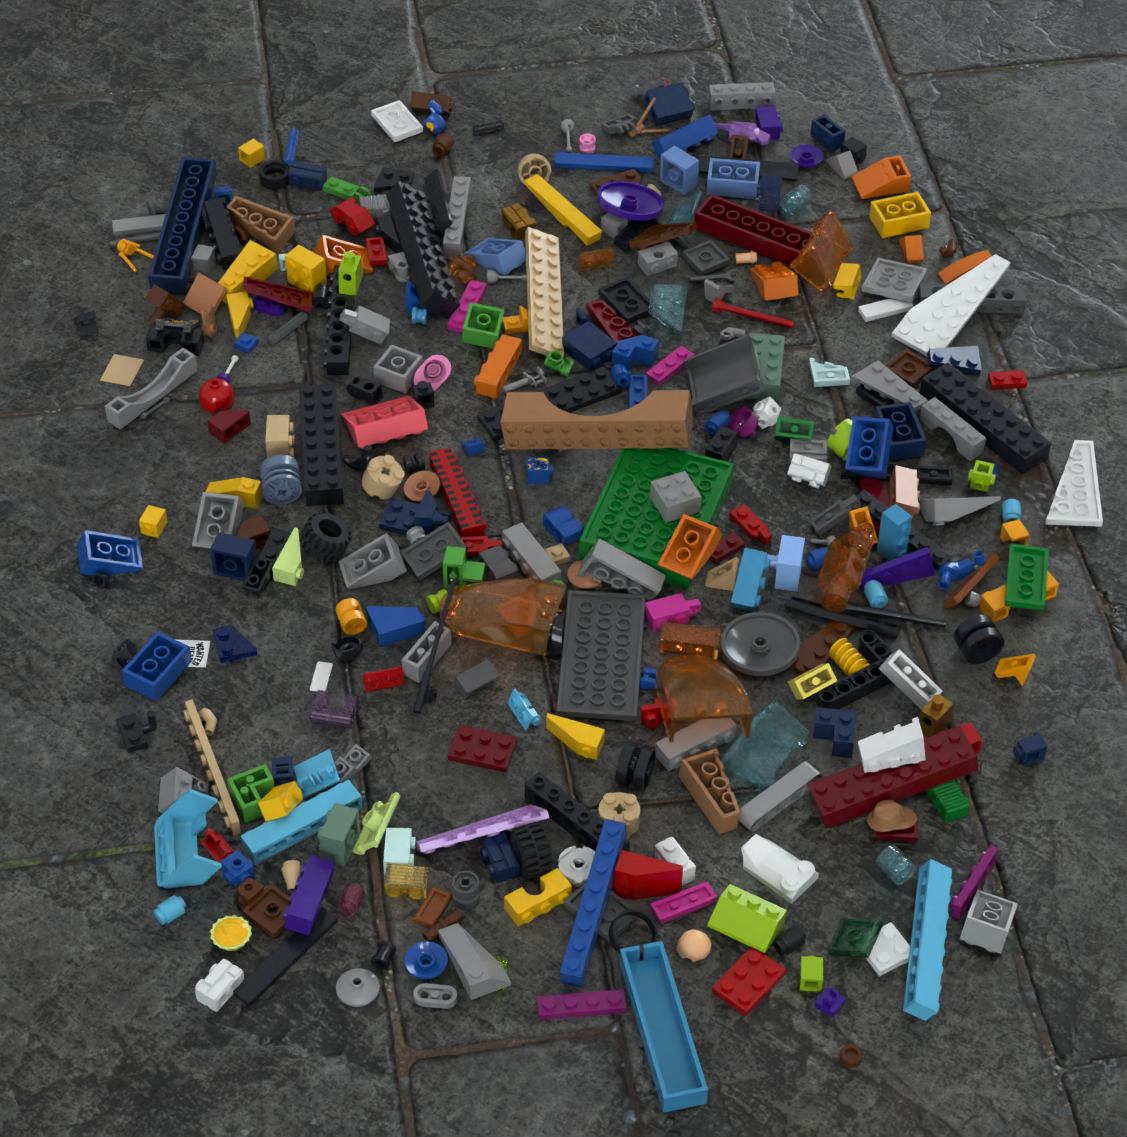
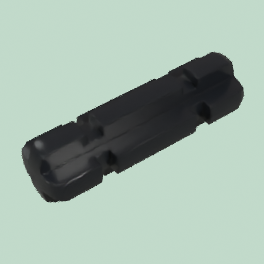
M500 120L496 121V123L490 122L481 124V126L475 125L472 127V132L474 135H481V133L500 131L504 129V123Z

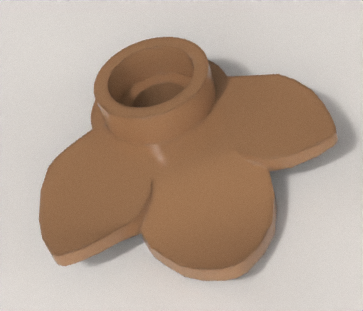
M207 302L208 311H201L202 328L205 337L213 338L217 333L216 317L213 305Z

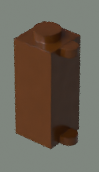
M412 92L410 103L412 112L431 114L428 104L432 99L442 107V116L450 117L454 111L455 102H453L451 96Z

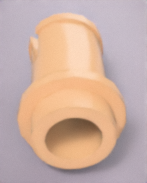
M756 252L736 253V264H754V262H757Z

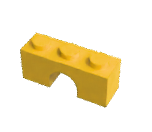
M558 868L540 877L541 894L530 895L521 887L504 896V909L517 926L529 923L542 913H548L553 907L564 904V900L572 894V885Z

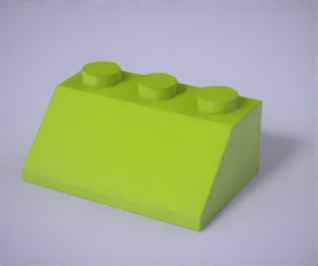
M729 884L721 894L707 927L765 953L776 939V936L782 931L787 910Z

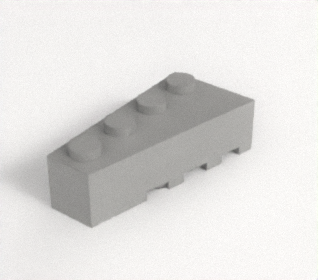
M601 539L597 540L585 556L577 574L581 577H584V575L593 577V581L598 583L601 581L612 584L611 587L615 589L624 588L628 590L629 594L646 595L645 599L653 601L658 595L666 577L665 574L657 569L648 566Z

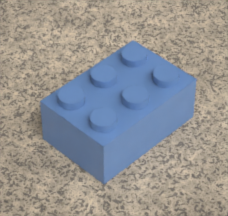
M710 158L707 195L757 199L760 162Z

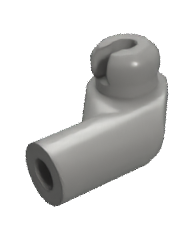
M728 327L721 331L720 337L725 341L734 337L740 338L745 336L746 330Z

